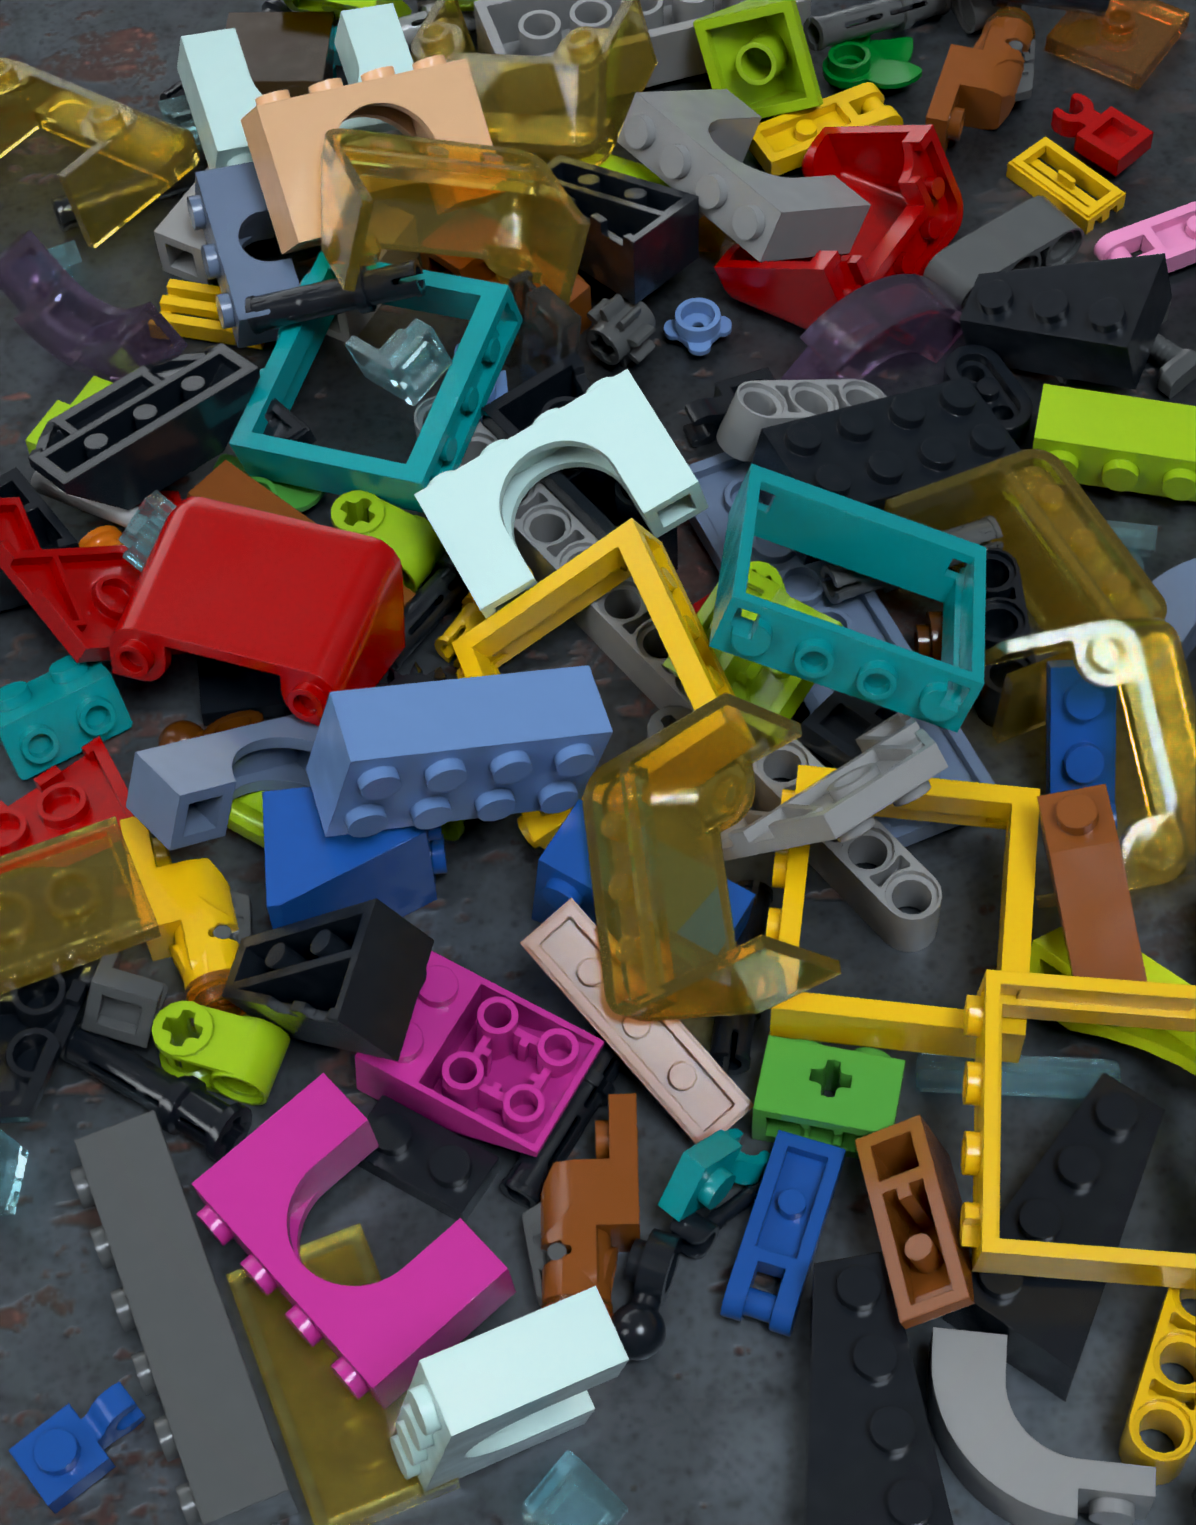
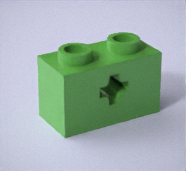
M768 1035L753 1106L752 1139L774 1143L778 1130H782L846 1149L845 1157L859 1159L855 1143L856 1139L896 1123L906 1060L891 1058L884 1051L870 1047L848 1050L826 1046L818 1041ZM832 1090L835 1092V1096L826 1097L824 1096V1091Z

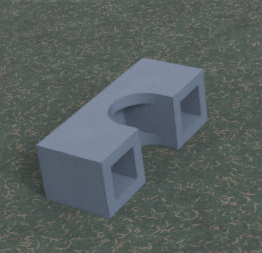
M248 162L195 172V195L187 197L188 212L194 231L203 229L207 245L201 246V254L207 278L209 280L218 279L222 294L216 295L215 299L221 326L223 329L232 328L237 348L277 341L279 328L267 330L261 334L253 333L247 319L270 314V309L246 313L245 299L252 295L259 296L299 287L300 284L292 258L268 262L260 261L251 257L243 250L253 242L275 238V231L254 163Z

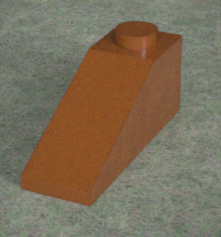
M1106 784L1037 796L1043 844L1072 976L1147 982L1120 842Z
M919 1114L856 1139L857 1152L901 1325L908 1329L975 1304L969 1247H961L960 1215L963 1203L951 1159L922 1116Z

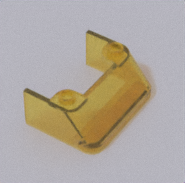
M436 0L411 43V56L414 63L435 55H445L446 62L467 58L496 158L508 167L539 169L559 155L596 166L601 165L609 158L617 143L635 93L643 92L658 63L639 0H623L608 29L588 26L573 29L560 42L553 56L476 53L458 0Z
M0 58V159L39 128L89 149L57 174L87 246L96 249L198 164L200 153L194 136L188 129L20 61Z
M337 128L326 132L321 153V249L343 290L355 291L360 266H371L378 263L381 249L483 259L489 269L496 273L495 277L501 283L512 287H526L529 283H538L556 310H568L590 224L546 162L540 157L514 148Z
M1040 449L1022 450L893 497L885 502L884 511L939 531L980 520L984 516H993L1001 528L1003 537L991 540L992 543L1002 541L1004 543L1003 550L1010 553L1018 563L1026 607L1059 654L1006 674L992 730V736L997 743L1046 725V661L1112 658L1117 664L1118 677L1161 633L1167 614L1165 599L1063 462L1052 453ZM964 563L949 567L948 569L959 573L961 568L964 567Z
M1152 616L1105 619L1005 640L986 650L985 666L1070 648L1075 668L1084 680L1102 688L1118 686L1148 812L1147 818L1137 820L1128 826L1120 839L1129 891L1195 875L1196 703L1181 640L1174 627L1167 621ZM1054 892L1036 895L1039 908L1057 907Z
M725 692L604 763L591 775L583 795V811L605 998L608 1006L614 1013L643 1022L758 1014L841 974L839 960L765 935H760L736 947L720 833L739 823L753 804L755 778L752 764L801 737L800 723Z

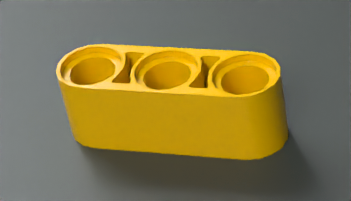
M1168 1288L1158 1314L1120 1439L1119 1456L1121 1462L1156 1467V1486L1170 1483L1179 1476L1196 1442V1317L1188 1313L1181 1304V1300L1196 1299V1289ZM1167 1363L1179 1364L1192 1374L1194 1383L1186 1385L1175 1383L1165 1376L1160 1366ZM1154 1429L1165 1433L1172 1440L1175 1450L1167 1453L1152 1450L1143 1442L1140 1432Z

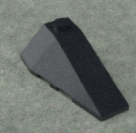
M114 868L0 871V1123L31 1122L113 933L116 882Z

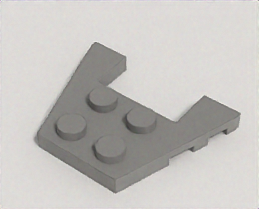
M898 712L855 739L862 753L775 809L769 812L742 810L695 841L706 861L710 864L837 839L839 842H846L870 830L876 823L873 815L893 803L896 807L902 806L926 794L931 789L928 780L948 768V765L936 742L923 728L920 729L917 721L910 716Z

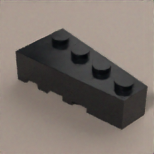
M574 351L482 407L483 425L498 440L509 439L533 425L536 418L545 411L561 408L585 394L591 383L585 375L584 364L577 352ZM573 467L556 471L540 480L598 540L631 518L652 534L623 486L605 472L586 467ZM677 527L657 539L663 543L675 570H677L678 535Z
M1103 1072L1000 1215V1238L1118 1248L1165 1110ZM971 1256L970 1263L975 1304L943 1315V1320L958 1330L1008 1335L1006 1362L1066 1402L1106 1282L972 1272Z

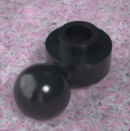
M654 1228L647 1241L636 1238L632 1245L625 1268L624 1280L635 1283L633 1299L631 1303L621 1306L611 1318L629 1360L642 1361L651 1358L663 1346L666 1337V1326L662 1315L659 1313L660 1306L664 1305L674 1281L682 1249V1236Z

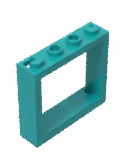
M320 251L310 273L304 276L300 286L347 276L350 273V269L354 267L366 266L368 270L392 264ZM423 270V274L402 278L400 283L425 279L426 293L424 296H415L383 303L389 306L470 320L406 464L263 434L268 424L265 414L272 399L276 398L289 411L291 410L335 315L280 327L277 343L266 366L259 371L260 379L229 442L247 474L253 477H263L271 481L342 495L352 490H362L375 494L380 499L398 508L424 513L414 494L426 488L429 482L440 473L459 468L482 416L481 408L489 400L523 322L509 285Z
M751 463L728 515L709 647L957 733L984 686L987 547ZM760 490L773 494L769 505L758 502ZM754 536L942 602L941 661L746 593ZM953 559L967 563L966 567H962L959 573L948 569ZM742 609L758 614L755 621L742 617Z

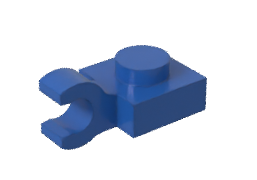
M118 1382L96 1398L88 1413L82 1419L68 1403L8 1451L48 1507L56 1514L116 1467L104 1450L113 1442L134 1430L146 1417L123 1385Z

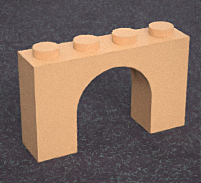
M435 55L416 61L412 64L413 70L395 74L393 66H386L362 74L360 76L362 82L343 86L341 78H332L309 86V94L290 97L289 90L285 89L270 92L255 99L256 106L240 121L282 255L335 242L352 230L332 161L335 135L342 122L351 118L369 117L379 119L394 126L405 135L418 155L436 216L487 204L507 192L467 58L446 62L445 55Z

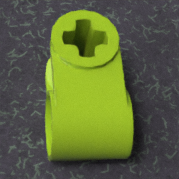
M352 490L338 497L331 507V521L334 528L375 537L394 549L401 561L403 585L416 593L433 571L435 563L444 553H447L428 519L412 515L380 499L375 494L362 490Z
M181 1000L170 1003L159 1011L152 1026L155 1046L160 1051L159 1058L164 1071L178 1078L185 1075H193L205 1082L208 1091L222 1094L231 1100L248 1105H263L267 1102L291 1040L288 1033L272 1022L258 1017L239 1016L203 1006L194 1001ZM191 1018L194 1019V1026L192 1025Z

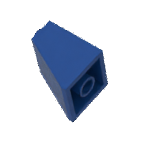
M311 787L262 791L266 905L273 929L375 898L402 917L437 900L435 874L447 873L445 840L441 826L433 829H419L415 826L386 829L375 835L361 838L353 837L350 834L325 837Z

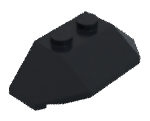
M223 343L206 347L205 353L181 354L145 364L49 420L38 439L36 449L32 450L28 457L30 465L66 494L130 510L224 452L231 438L230 436L233 434L260 379L259 367Z

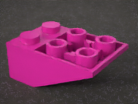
M431 950L426 967V980L419 991L399 1060L394 1061L357 1052L355 1055L357 1089L378 1101L382 1095H385L452 1132L537 1157L603 1048L605 1041Z

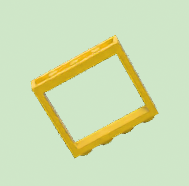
M633 518L620 525L451 643L461 666L457 670L458 679L500 674L498 668L632 576L696 715L587 787L581 800L623 823L639 815L755 738L713 648L709 647L707 635L663 543ZM573 807L554 814L545 813L542 810L521 813L522 816L517 818L519 829L532 847L536 849L540 846L546 849Z
M798 765L796 789H782L781 804L837 768ZM930 778L928 781L931 789L920 798L898 807L892 803L874 814L873 816L1006 830L997 970L1030 973L1039 822L1037 796H1040V789ZM810 844L775 851L772 887L783 888L784 897L782 908L769 907L765 948L778 949L776 969H762L758 1008L771 1009L770 1035L790 1039L975 1059L976 1037L964 1035V1009L795 991ZM1002 1017V1062L1019 1063L1026 1036L1027 1019Z
M986 969L977 995H967L964 1007V1035L976 1037L975 1062L966 1061L963 1072L962 1101L963 1105L974 1106V1131H964L961 1173L962 1175L973 1176V1202H963L959 1235L961 1247L972 1248V1272L1196 1289V1254L1000 1238L1002 1017L1196 1032V985Z

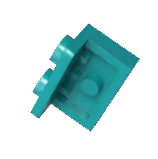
M68 655L54 662L49 667V672L27 683L17 681L0 688V743L3 745L16 774L22 780H27L83 752L81 747L99 735L102 741H105L130 729L133 725V721L111 673L100 661L76 663L72 656Z

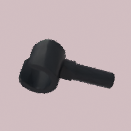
M748 1185L721 1206L714 1208L706 1218L696 1211L680 1222L673 1218L669 1229L672 1234L682 1236L681 1252L693 1259H701L706 1256L714 1244L719 1231L727 1225V1222L755 1203L757 1191Z

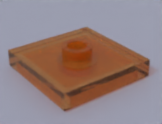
M1110 0L1107 12L1103 17L1096 16L1095 14L1067 11L1046 36L1044 51L1139 90L1187 29L1190 13L1159 0Z

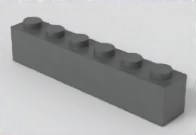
M149 1111L75 1139L74 1142L82 1165L70 1169L72 1180L83 1208L86 1209L96 1205L102 1225L90 1229V1233L103 1269L105 1270L116 1265L122 1287L112 1290L110 1293L124 1332L137 1328L144 1350L131 1354L145 1395L159 1393L166 1415L153 1419V1423L167 1462L179 1457L181 1459L188 1482L176 1486L175 1489L187 1524L271 1525L298 1514L299 1512L155 1111Z

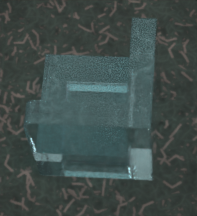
M417 318L405 330H396L379 350L355 335H352L345 343L346 348L366 378L412 406H415L453 364L433 327Z

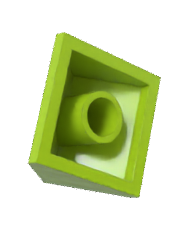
M746 0L698 18L693 22L712 89H728L762 118L818 107L823 104L796 0Z

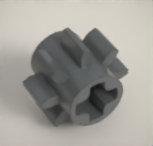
M616 294L611 300L607 298L602 299L587 313V317L594 324L587 331V343L591 351L602 362L608 365L620 363L622 367H626L632 361L639 364L655 349V344L648 337L656 331V321L653 313L644 302L640 301L635 305L627 299H623L620 294Z

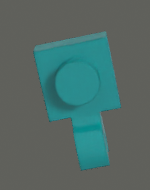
M738 1128L727 1131L720 1129L683 1152L658 1206L678 1222L703 1206L711 1210L726 1197L734 1182L741 1185L756 1184L767 1166L770 1153L763 1150L758 1155L745 1154L740 1151L743 1145L739 1143L744 1133Z

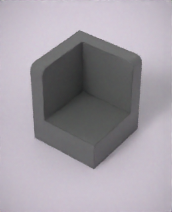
M113 931L91 981L81 1029L147 1048L152 1036L153 1021L163 1008L168 993V986L163 982L119 970L126 935Z

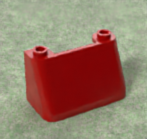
M933 124L824 127L811 143L803 158L802 171L804 177L835 175L871 204L850 253L839 254L838 251L819 250L814 257L759 262L738 243L734 244L714 266L728 295L740 302L845 347L868 348L877 343L923 280L924 270L930 260L948 246L962 223L964 214L962 195Z
M188 497L182 500L165 520L110 638L109 649L112 673L140 681L159 679L171 665L172 648L279 675L282 696L290 711L297 718L319 726L330 692L376 687L405 648L403 569L400 558L388 544L372 536L209 498Z

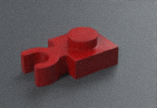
M1074 93L1071 96L1069 113L1071 114L1064 112L1058 107L1053 110L1051 128L1054 132L1063 137L1075 138L1074 151L1114 176L1119 175L1151 148L1153 131L1112 106L1100 114L1094 110L1092 101L1085 95Z

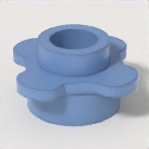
M700 297L683 301L675 311V319H670L664 324V335L666 338L682 342L691 354L697 356L708 354L711 351V345L718 338L726 337L732 331L731 320L726 316H721L719 307L713 301Z

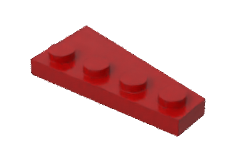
M100 735L81 747L84 756L61 771L54 765L34 778L36 788L11 805L7 806L2 800L0 801V871L69 869L124 844L119 820L134 817V815L126 807L128 788Z

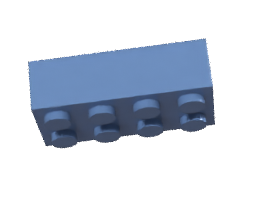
M589 665L333 691L329 693L306 771L325 837L350 834L353 837L361 838L375 835L386 829L415 826L419 829H433L450 821L479 818L482 821H496L510 814L539 810L554 814L575 806L579 799H582L613 730Z

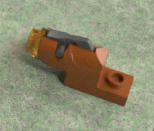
M1010 6L998 9L985 21L981 36L973 48L955 44L950 45L925 120V125H934L945 154L950 140H960L963 126L981 130H995L1008 117L1016 101L1031 98L1034 79L1036 33L1031 17L1024 10Z
M636 1093L608 1094L609 1120H595L596 1159H573L553 1163L541 1191V1202L522 1215L537 1303L541 1309L596 1286L610 1318L613 1316L611 1293L619 1252H630L635 1239H640Z

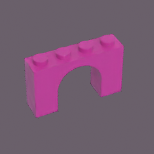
M323 1072L192 1183V1186L205 1205L196 1215L222 1246H225L230 1240L234 1239L248 1256L239 1264L267 1297L274 1290L278 1289L293 1307L284 1315L312 1348L323 1340L337 1355L338 1359L330 1367L353 1396L359 1400L369 1392L385 1410L409 1389L419 1360L459 1344L513 1296L516 1290L508 1268L461 1218L400 1271L376 1283L362 1286H346L331 1283L316 1276L302 1264L300 1238L304 1222L311 1208L327 1190L379 1146L368 1119Z

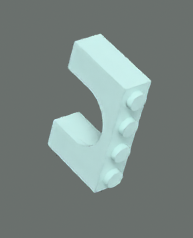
M393 3L341 11L334 43L348 85L362 82L360 77L362 74L381 67L393 66L395 74L413 70L412 64L414 62ZM235 28L181 36L177 70L209 170L253 162L240 120L256 106L255 99L262 96V94L252 81ZM351 118L342 122L335 135L333 144L369 134L398 129L387 122L375 118Z
M628 369L614 377H605L596 381L582 396L561 408L545 411L536 418L533 425L509 439H501L491 443L477 458L456 470L440 473L429 482L426 488L414 494L486 619L537 584L515 541V517L518 507L527 492L538 481L556 471L573 467H586L600 470L612 476L626 490L656 538L709 508L698 480Z
M591 1287L419 1360L397 1422L395 1423L397 1434L390 1437L395 1459L406 1480L417 1476L425 1494L586 1423L595 1410L587 1390L618 1377L629 1361L597 1287Z

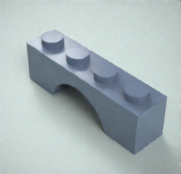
M292 714L137 751L134 756L126 807L169 851L223 837L226 835L232 801L237 797L256 791L311 787L306 767L319 726L303 721Z

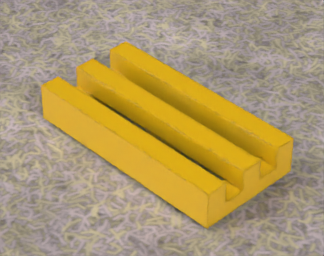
M1046 136L1007 164L1006 177L1033 197L1038 195L1046 197L1084 231V234H1088L1094 229L1096 220L1099 223L1106 221L1109 218L1111 209L1117 213L1124 207L1126 198L1124 191ZM1038 158L1042 159V160L1045 161L1047 164H1049L1050 166H1052L1054 169H1056V170L1058 171V173H1057L1056 171H1054L1052 168H1050L1048 165H1046L1045 163H1043V162H1042L1041 160H1039ZM1075 184H1077V185L1080 186L1082 189H1084V190L1087 191L1089 194H1091L1093 197H1095L1096 199H1098V201H1096L1094 198H1092V197L1089 196L1087 193H1085L1084 191H1082L1080 188H1078L1077 186H1075Z
M169 279L166 286L168 295H162L159 302L161 312L156 311L152 319L156 333L237 346L232 328L223 329L219 320L215 297L218 294H222L220 286ZM176 313L186 314V315H193V316H199V317H205L206 319L197 318V317H190V316H184V315H177ZM265 343L247 347L263 350Z

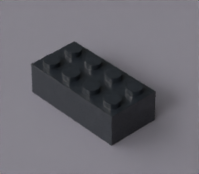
M967 377L762 428L752 460L754 465L934 529L1007 509L1027 462L1026 456ZM760 490L759 498L763 504L769 505L773 494ZM795 551L803 565L821 560Z

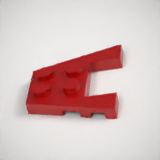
M159 491L148 500L136 506L167 518L182 500L179 491ZM20 497L0 498V568L76 663L111 660L110 638L156 539L134 531L139 544L42 549ZM171 648L172 655L185 653L184 651Z

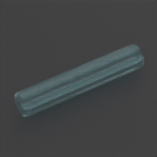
M918 1053L915 1064L917 1089L921 1092L962 1094L965 1062H975V1059ZM1020 1055L1019 1063L1002 1062L1001 1095L1085 1099L1103 1072L1121 1082V1071L1119 1063L1113 1059Z

